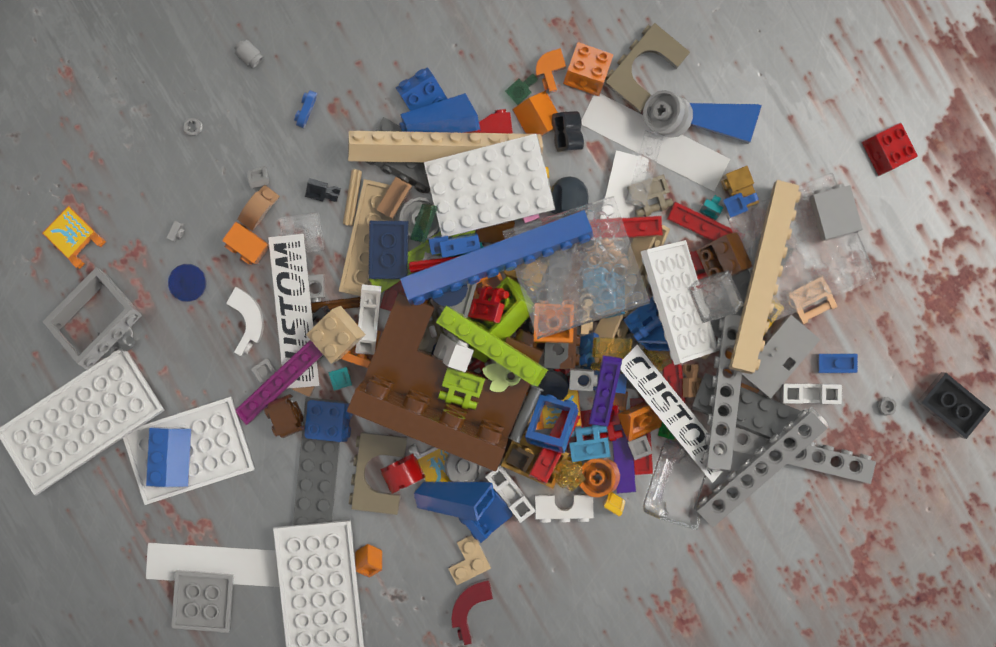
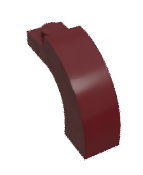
M489 578L476 581L467 586L454 603L451 618L452 628L460 627L457 630L459 641L463 640L464 645L472 644L467 621L470 609L479 602L493 599Z

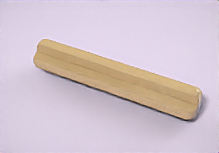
M352 169L343 219L344 225L353 226L362 176L361 170Z

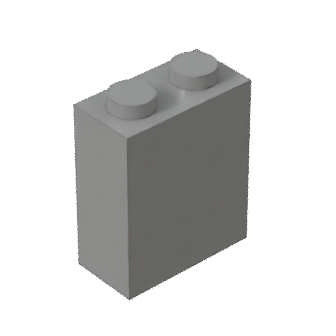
M838 184L832 186L833 190L826 191L825 188L814 191V195L809 197L822 242L863 230L850 185Z

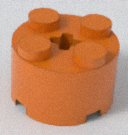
M608 458L588 460L581 466L578 472L579 486L591 497H603L612 493L620 481V472L617 464ZM599 474L600 476H602V480L596 478V475Z

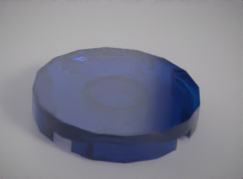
M193 264L177 266L172 270L168 278V287L171 294L176 299L186 302L199 299L204 294L207 285L205 273Z

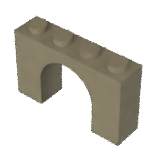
M656 23L652 26L648 24L641 33L644 35L640 41L636 39L629 47L632 51L627 56L624 54L617 62L619 64L618 68L615 71L611 69L606 75L607 81L605 85L639 113L644 109L645 103L651 94L634 80L632 75L633 61L644 53H655L677 69L690 53Z
M361 432L360 436H357L356 447H359L358 455L354 456L353 466H356V474H352L351 479L354 492L350 493L349 504L352 505L353 510L398 515L401 494L374 490L366 481L365 468L372 458L379 455L405 457L407 437Z

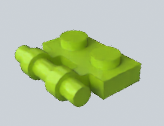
M448 367L442 386L449 388L448 393L440 391L438 398L445 400V403L448 404L452 402L461 405L464 409L476 410L477 402L471 401V396L480 397L485 378ZM455 390L465 393V399L455 396Z

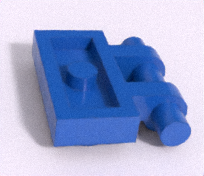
M653 297L623 319L637 341L649 336V332L657 326H662Z

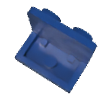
M428 67L420 69L413 77L401 81L399 86L395 87L410 111L448 99Z
M308 401L305 437L308 439L347 442L351 436L349 422L353 416L352 413L347 412L350 403Z
M495 490V499L477 522L459 518L460 522L468 527L472 536L479 540L480 543L513 516L508 505Z

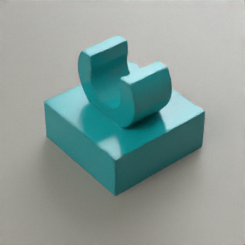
M714 195L711 201L706 199L699 212L717 220L724 208L718 205L721 198Z

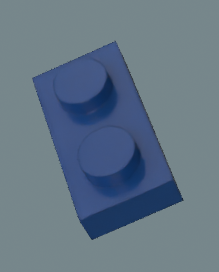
M818 354V373H858V354Z

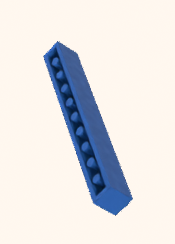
M585 210L400 278L409 304L419 305L428 298L441 297L444 292L450 290L452 292L457 291L463 285L476 284L485 277H495L503 270L511 271L522 263L530 264L538 257H548L557 250L570 249L573 244L579 242L580 244L586 243L594 237L593 230Z

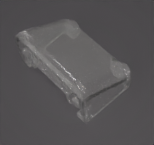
M671 440L664 442L643 502V511L660 520L697 530L702 521V516L697 512L696 505L706 475L680 443Z

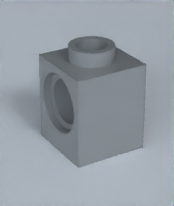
M308 275L309 291L313 283H318L320 286V291L317 294H313L310 291V301L321 302V298H326L325 275Z
M570 368L569 390L593 391V386L597 387V375H594V370ZM581 375H586L589 377V381L587 384L581 385L578 383V378Z

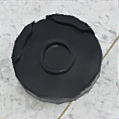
M546 368L548 371L538 385V388L544 390L543 392L541 391L540 395H552L562 401L569 392L568 378L560 371L557 372L553 371V368Z

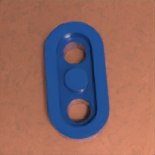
M310 90L308 93H304L301 101L303 107L301 111H297L294 121L297 122L296 126L303 129L306 126L318 95L317 92Z

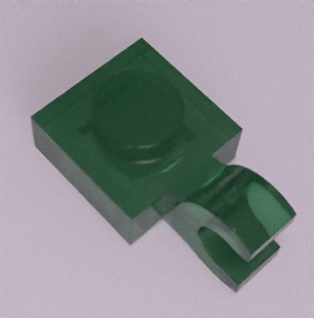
M531 74L524 82L518 79L505 92L519 105L532 94L529 88L538 81V78Z

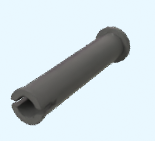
M531 384L511 434L508 439L520 443L540 393L544 391Z

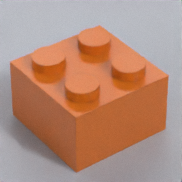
M238 222L234 223L222 240L226 243L225 248L235 254L239 252L241 254L240 258L251 265L253 263L259 264L269 250L267 242Z

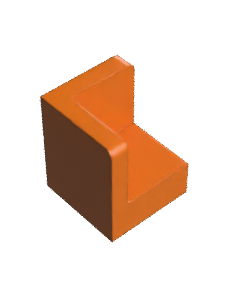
M369 544L358 549L355 552L356 572L369 578L382 570V550Z

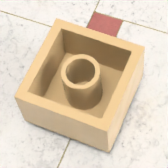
M339 306L326 314L306 335L332 364L347 354L366 334L347 312Z

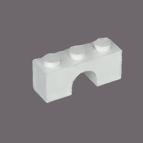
M448 332V334H440L433 354L437 358L442 359L443 363L448 367L466 372L474 350L469 347L467 342Z
M783 383L781 386L780 402L841 404L842 385Z
M500 464L496 472L491 470L485 475L486 479L493 484V488L503 498L520 523L536 511Z
M554 494L535 495V518L539 519V522L547 523L551 522V519H559V522H570V519H578V522H589V518H594L593 497L587 494H573V504L568 509H560L555 505Z

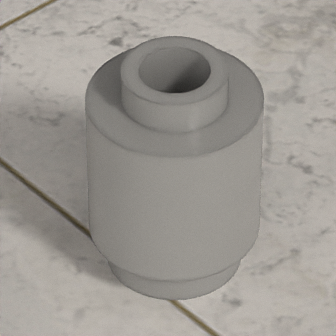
M241 40L234 48L236 49L234 54L252 68L256 67L263 59V56L260 55L261 52L248 40Z

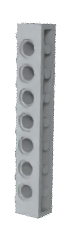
M725 314L723 319L719 321L718 330H722L721 338H717L716 349H719V356L715 357L714 368H717V373L712 378V387H715L714 395L710 396L709 406H712V414H708L707 419L710 431L705 436V444L708 447L707 452L703 454L702 463L705 464V469L724 472L731 470L742 372L729 369L731 359L726 358L725 351L731 350L733 352L735 340H730L727 337V332L732 331L737 336L741 316ZM724 369H729L732 373V377L725 378L722 374V371ZM720 389H728L730 392L729 397H723L720 394ZM718 408H726L727 416H720ZM717 426H722L725 429L723 436L716 433L715 429ZM715 445L722 447V455L714 453L713 447Z
M812 406L808 410L806 408L798 414L799 418L794 422H788L784 426L782 433L773 435L767 446H761L754 453L755 456L751 460L746 459L740 465L741 468L737 472L732 471L722 485L720 483L712 489V494L708 497L705 495L699 500L697 512L712 527L716 526L828 429V423ZM806 425L809 427V430L802 432L799 430V427ZM786 438H793L795 442L793 444H786L784 440ZM777 450L780 452V455L773 457L770 452ZM757 463H764L766 467L758 469L755 465ZM748 475L752 479L750 481H743L741 477ZM735 488L737 492L731 494L727 491V489ZM720 500L723 502V505L716 506L713 502Z
M736 427L733 451L755 456L754 453L759 449L756 447L757 439L763 438L765 440L764 447L770 442L769 439ZM741 433H744L747 437L746 442L743 444L737 442V436ZM811 442L803 449L800 457H794L787 463L871 484L876 461L871 460L872 456L860 454V457L853 456L852 451L842 449L841 452L834 451V447L823 445L820 448L815 446V442ZM775 450L770 452V454L773 457H777L780 455V453H776ZM819 451L821 458L819 461L814 462L812 454ZM834 456H838L840 460L837 466H832L830 463L831 458ZM856 460L858 468L855 471H851L849 464Z

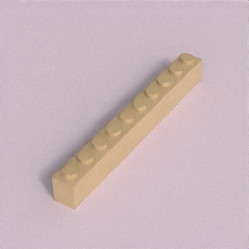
M349 131L348 161L427 162L533 134ZM537 134L538 140H539V144H540L541 153H542V151H543L542 136H541V134Z
M776 180L773 184L729 369L747 374H753L755 370L758 371L761 360L758 359L759 352L763 351L765 345L763 335L769 329L770 322L767 319L768 315L772 314L774 303L771 302L773 295L776 296L779 287L776 284L777 277H781L783 271L781 261L782 258L785 259L788 247H785L786 240H789L791 237L792 229L790 224L791 221L795 220L797 212L794 210L795 203L799 202L801 192L798 191L799 185L781 180Z

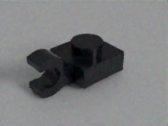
M309 178L305 197L321 202L325 198L337 202L341 188L336 186L327 188L328 183Z

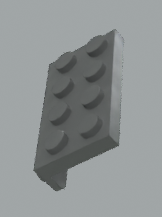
M383 117L375 131L401 132L399 125ZM365 161L369 165L380 167L384 173L392 174L411 184L420 193L430 192L424 162Z

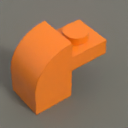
M561 48L542 55L536 65V78L544 75V78L541 79L544 90L548 89L549 94L557 91L552 73L566 69Z

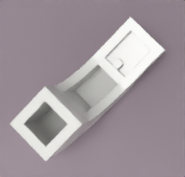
M362 284L358 326L366 335L356 344V353L371 355L375 353L381 286Z
M235 287L226 304L238 310L246 322L245 333L234 352L243 356L244 353L248 354L253 346L251 341L260 342L264 330V318L256 300L244 290Z

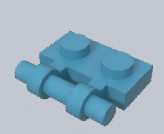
M592 424L590 427H575L571 437L576 436L577 442L569 443L572 462L611 457L608 438L600 439V433L607 432L606 426ZM583 435H594V440L583 441Z

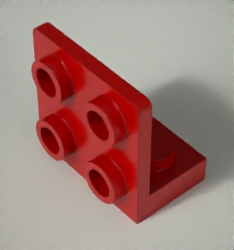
M902 123L862 142L878 176L918 157Z

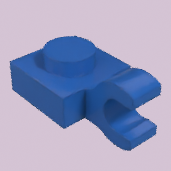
M742 193L724 199L723 202L730 218L748 211L747 205L759 200L756 193L744 198Z
M593 332L580 337L579 355L581 357L579 362L580 365L587 364V368L594 367V354L599 353V335Z

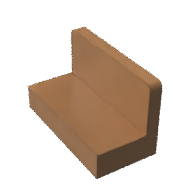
M395 177L376 210L394 219L413 186Z

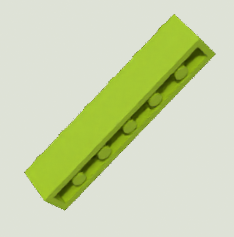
M446 306L436 321L437 324L533 386L538 387L548 371L451 307Z

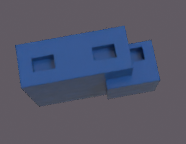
M476 232L449 238L448 235L428 238L431 255L440 253L442 258L481 249Z

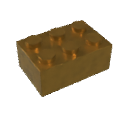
M525 432L520 443L508 439L500 466L539 482L528 475L542 447L528 444ZM514 443L535 455L526 472L505 461ZM565 451L564 454H561L546 486L554 488L569 455L568 452Z

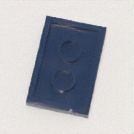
M369 220V279H400L408 276L409 221Z

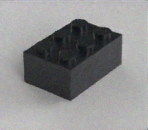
M941 372L917 401L964 439L969 437L991 410L946 372Z

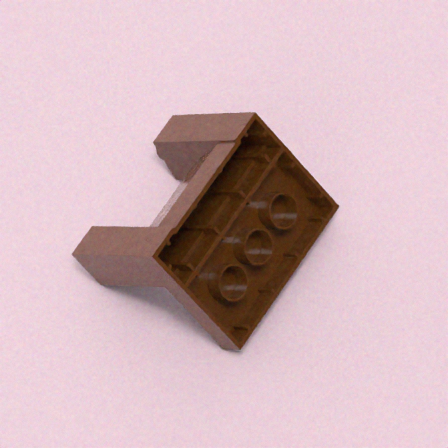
M401 290L396 297L365 378L355 389L347 412L496 472L530 383L521 378L518 384L508 386L502 392H494L490 390L492 380L482 374L466 369L467 373L485 378L480 397L471 396V401L477 402L476 410L464 409L461 405L452 402L448 404L445 403V400L439 399L440 391L446 393L449 391V388L442 386L448 366L435 355L418 349L433 313L434 306L430 302L431 298L426 299L422 304L410 305L405 291ZM519 328L516 336L506 338L505 342L539 363L544 347L537 345L538 342H534V333ZM513 372L508 373V379L513 380L515 374ZM456 390L454 392L455 396L465 399V393Z

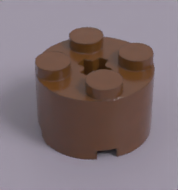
M291 394L268 403L267 408H264L266 417L271 419L273 424L272 431L276 437L286 438L305 429V425L302 426L301 423L303 422L302 411L297 401L292 402L290 399L293 397Z

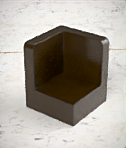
M514 443L505 461L526 472L535 455Z

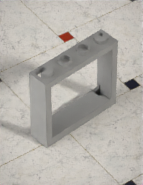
M96 267L42 322L75 362L89 370L135 324L142 314L108 275ZM105 285L125 309L79 354L60 332V329Z

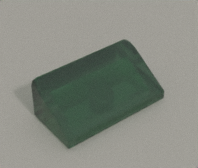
M422 204L410 237L412 241L421 244L426 242L437 206Z

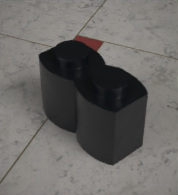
M578 111L559 112L552 115V126L555 132L554 143L557 152L583 149L582 121Z

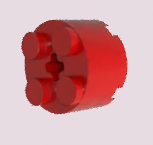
M413 453L380 469L391 494L426 477Z

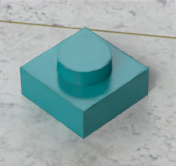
M348 367L328 372L334 391L353 385Z

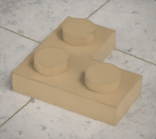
M472 535L457 542L465 560L448 568L456 585L491 569L478 540Z

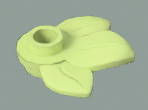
M497 362L487 365L482 369L485 376L492 380L490 390L494 392H502L508 386L518 384L521 379L516 374L513 380L508 379L507 375L511 371Z

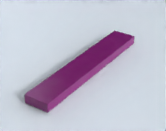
M311 340L235 409L245 425L253 421L264 408H267L268 403L279 397L323 356Z

